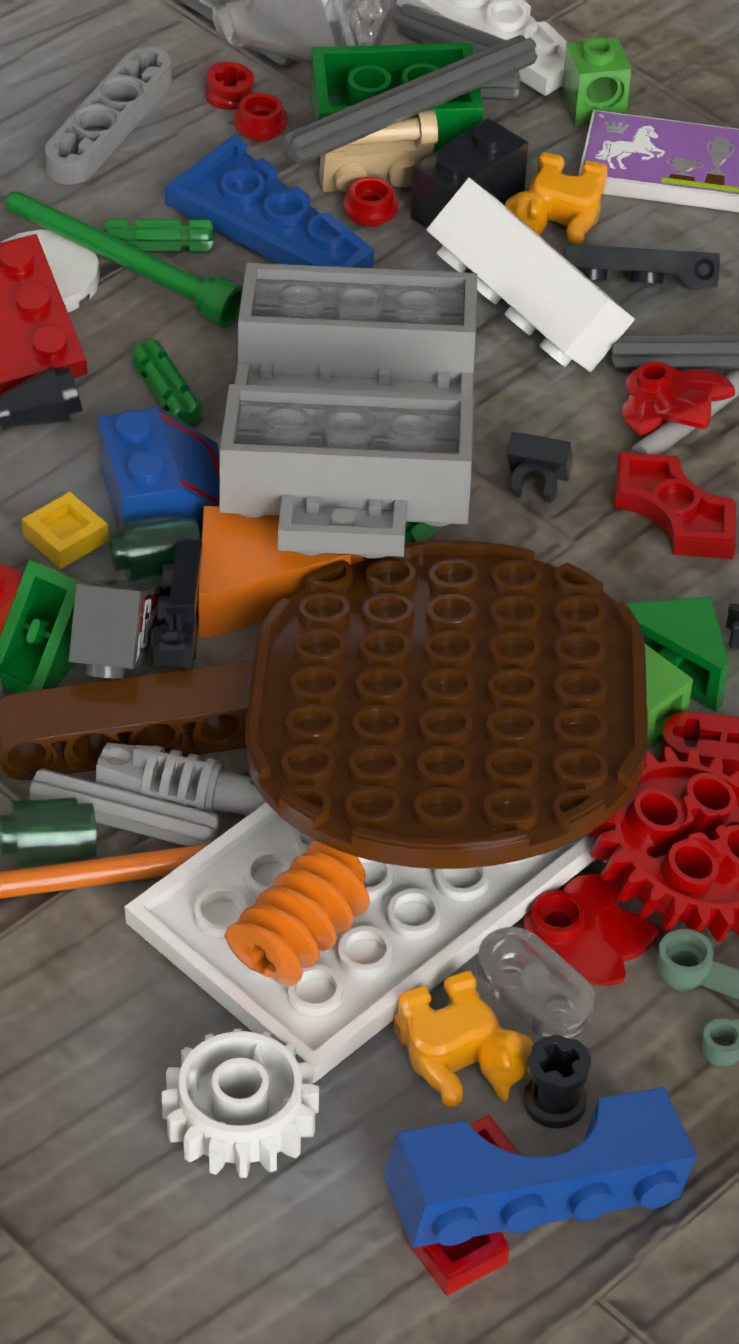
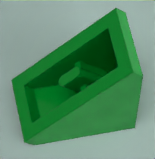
M28 561L0 635V679L3 687L16 693L56 688L76 665L74 662H69L76 584L84 582L36 561Z
M701 597L625 603L639 623L644 643L693 679L691 699L716 712L723 703L729 660L712 598Z

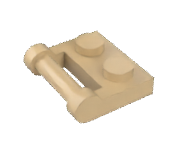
M435 111L420 112L414 118L405 119L320 156L319 178L322 193L348 192L354 181L364 177L384 179L392 187L404 188L412 186L413 166L425 156L431 155L434 150V144L438 141Z

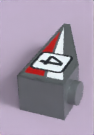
M111 578L76 584L69 662L86 664L85 675L112 679L124 678L125 668L134 669L142 666L151 642V630L156 628L158 622L159 596H162V584Z

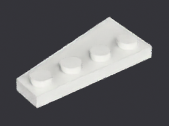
M396 0V4L401 7L403 4L410 3L505 40L518 35H522L526 39L532 38L537 45L534 49L537 59L531 66L519 70L520 81L544 96L563 86L567 41L547 22H537L530 15L531 6L525 0Z

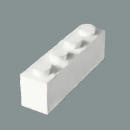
M471 178L466 180L426 229L442 244L437 254L458 272L464 273L469 268L474 273H477V290L495 305L501 298L511 305L504 314L530 336L536 329L545 336V339L539 346L564 367L573 359L586 370L592 372L612 348L613 344L618 341L635 320L498 199Z

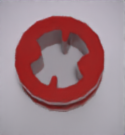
M220 62L208 70L206 78L208 85L205 90V98L213 107L224 110L238 109L241 100L253 94L251 89L254 84V76L252 71L246 66L235 62Z

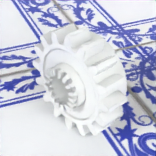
M240 1028L234 1029L233 1032L222 1033L216 1036L212 1033L205 1035V1041L194 1049L185 1047L181 1050V1068L168 1067L166 1071V1090L162 1091V1117L167 1119L168 1139L170 1143L184 1141V1159L188 1162L198 1159L203 1154L209 1156V1173L217 1175L226 1162L235 1163L239 1177L246 1178L250 1170V1163L258 1161L271 1173L277 1170L278 1152L281 1151L287 1156L297 1158L301 1154V1137L314 1136L315 1115L319 1113V1086L313 1085V1067L310 1062L298 1063L296 1060V1046L291 1043L284 1046L271 1038V1033L264 1031L262 1034L242 1031Z

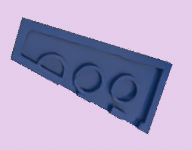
M235 134L165 187V205L192 219L210 220L213 230L278 264L373 268L374 249L331 213L320 214L310 206V196L298 186L287 187L277 178V169L263 157L255 160L246 153V143Z

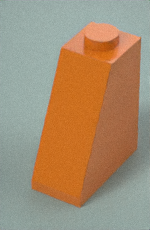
M204 506L198 593L199 637L212 638L262 623L280 599L283 597L289 599L305 587V579L340 560L347 561L350 565L363 561V556L322 553L309 556L293 551H278V515L250 518L236 513H219V506Z

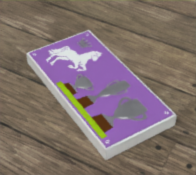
M593 110L578 176L582 175L581 170L586 160L605 164L608 167L604 195L739 212V129Z

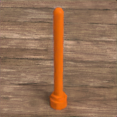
M209 844L1 871L0 899L165 877Z

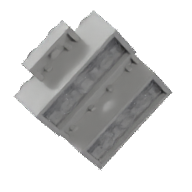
M246 263L238 318V364L235 384H229L220 444L219 513H236L250 518L278 515V551H293L309 556L322 553L357 554L373 559L385 556L404 557L406 522H424L431 526L468 524L472 464L477 273Z

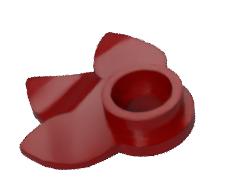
M648 362L633 370L626 379V392L629 398L622 407V418L624 423L640 436L657 428L663 420L699 429H707L711 418V401L725 400L735 396V388L726 377L713 371L702 369L679 371L663 362Z
M587 874L571 879L563 890H552L538 896L532 905V909L524 915L523 931L526 939L536 949L547 954L557 955L564 969L582 981L605 986L623 983L626 974L623 961L641 956L650 949L659 937L660 931L657 926L617 905V896L620 893L621 887L620 880L604 881L600 877L601 874Z

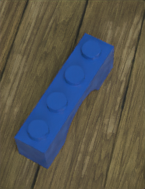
M661 1087L599 1098L583 1143L566 1153L555 1156L529 1157L505 1151L482 1138L466 1121L396 1132L383 1177L412 1248L437 1243L444 1246L461 1244L472 1237L502 1231L523 1233L541 1224L576 1218L580 1221H589L599 1218L607 1212L639 1206L647 1209L662 1207L673 1200L680 1199L697 1155L665 1088Z

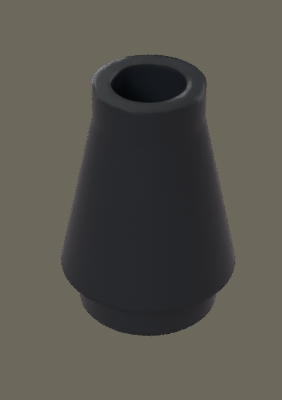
M52 365L0 394V425L2 430L18 426L71 421L70 415L83 411L69 366L55 370Z

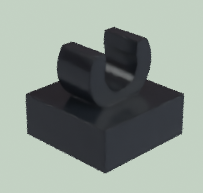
M511 432L507 458L510 471L513 472L511 476L513 495L521 497L525 481L531 477H539L545 481L543 490L544 502L552 503L558 492L557 480L569 481L573 462L571 442Z

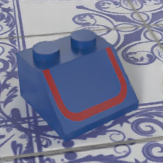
M157 407L98 416L100 470L124 551L177 543V540L201 539L204 506H219L220 451L217 442Z

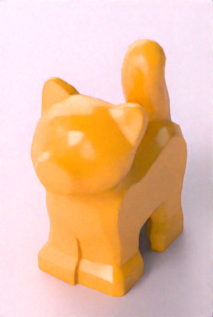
M542 152L538 160L537 173L533 177L528 191H523L510 197L504 206L539 236L547 226L548 220L567 227L566 234L569 242L579 245L584 241L585 233L599 220L601 198L607 184L608 167L602 163L586 160L581 170L582 175L568 176L562 174L565 162L561 155Z
M465 971L446 978L443 987L449 996L450 1002L444 1008L434 1010L429 1006L432 998L428 987L423 985L403 992L398 997L397 1013L393 1015L394 1032L401 1044L407 1046L411 1067L433 1089L440 1093L442 1103L448 1108L458 1106L462 1102L464 1095L462 1083L454 1072L479 1062L481 1073L487 1079L497 1097L503 1102L508 1101L510 1087L522 1080L526 1075L528 1058L534 1044L528 1035L500 1026L493 1010L480 999L476 989L477 980L471 971Z

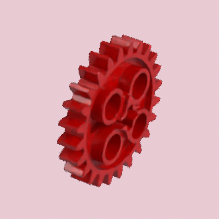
M665 747L658 760L647 751L646 763L641 779L632 795L606 822L586 834L597 839L590 851L591 858L609 861L600 877L604 881L621 880L624 886L617 899L621 902L637 897L642 902L639 917L645 919L655 911L662 914L663 929L668 933L679 921L685 923L686 929L695 930L700 933L704 927H708L717 942H722L730 929L739 936V771L735 772L732 776L724 774L722 758L716 757L709 767L701 765L700 758L695 749H690L684 761H679L671 747Z

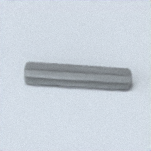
M40 769L34 776L30 786V803L35 807L185 847L209 844L217 839L219 835L220 819L215 813L60 772Z

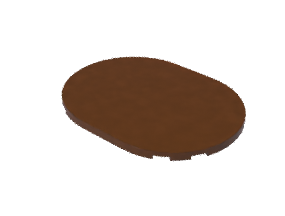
M436 540L405 543L404 557L385 556L361 561L350 565L347 561L340 560L305 579V587L291 598L283 597L266 616L259 631L245 726L246 758L250 775L265 802L291 826L324 845L359 858L413 868L463 869L505 864L550 852L583 837L606 822L624 805L641 779L646 763L648 722L645 645L639 623L624 602L617 603L603 591V582L568 562L556 567L534 560L535 552L525 548L482 541Z

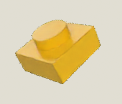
M71 492L22 518L23 537L59 569L66 567L109 542L108 523Z

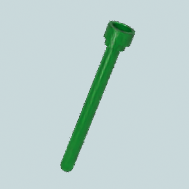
M13 191L7 195L5 204L10 212L195 301V308L201 311L202 318L222 328H226L232 324L239 314L243 286L224 277H219L216 280L209 277L206 280H202L20 191Z

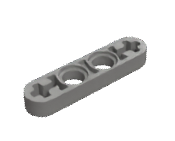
M148 46L139 47L127 53L51 136L44 146L46 174L51 180L59 184L73 185L85 182L92 177L169 90L172 84L171 56L166 51ZM116 98L134 99L128 102L111 101ZM90 127H104V128H108V129L103 130V131H94V132H93V131L84 130V129H87V128H90Z

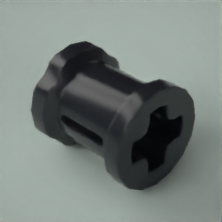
M551 1035L543 1037L532 1046L527 1062V1070L531 1080L525 1087L523 1105L527 1115L544 1127L560 1129L571 1126L579 1121L586 1111L587 1093L583 1085L587 1080V1074L591 1067V1057L588 1049L580 1041L561 1035Z

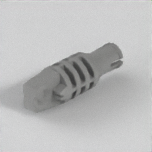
M108 742L103 748L96 765L95 782L212 813L218 810L248 816L266 803L257 790L252 777L225 770L224 764L219 763V759L209 757L204 762L201 761L200 755L192 753L186 758L183 757L182 751L172 749L168 754L165 753L164 747L157 745L135 746Z

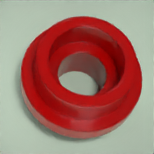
M254 93L244 97L234 114L236 130L253 141H269L281 135L288 125V115L282 107V102L276 96L268 93Z
M364 177L351 184L349 191L344 196L343 209L346 216L352 221L366 227H377L391 221L397 215L399 201L397 195L393 192L392 185L388 181L378 177Z

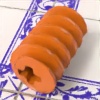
M313 840L306 852L297 856L292 861L290 868L276 877L272 887L264 890L258 896L255 904L246 908L241 913L238 922L227 927L224 936L230 949L249 969L265 977H270L279 984L286 986L297 985L303 975L302 968L314 967L320 957L319 950L325 951L334 946L337 939L336 932L343 933L348 931L354 921L353 915L358 916L368 910L371 902L368 891L363 885L366 879L363 865L358 857Z

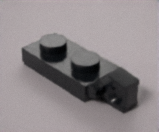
M567 244L563 251V257L590 280L607 281L608 269L630 271V282L663 284L664 273H674L689 290L718 286L720 253Z
M177 540L174 564H163L162 596H159L158 627L151 630V653L154 668L160 669V666L192 669L193 660H196L200 626L198 593L202 542H199V540Z

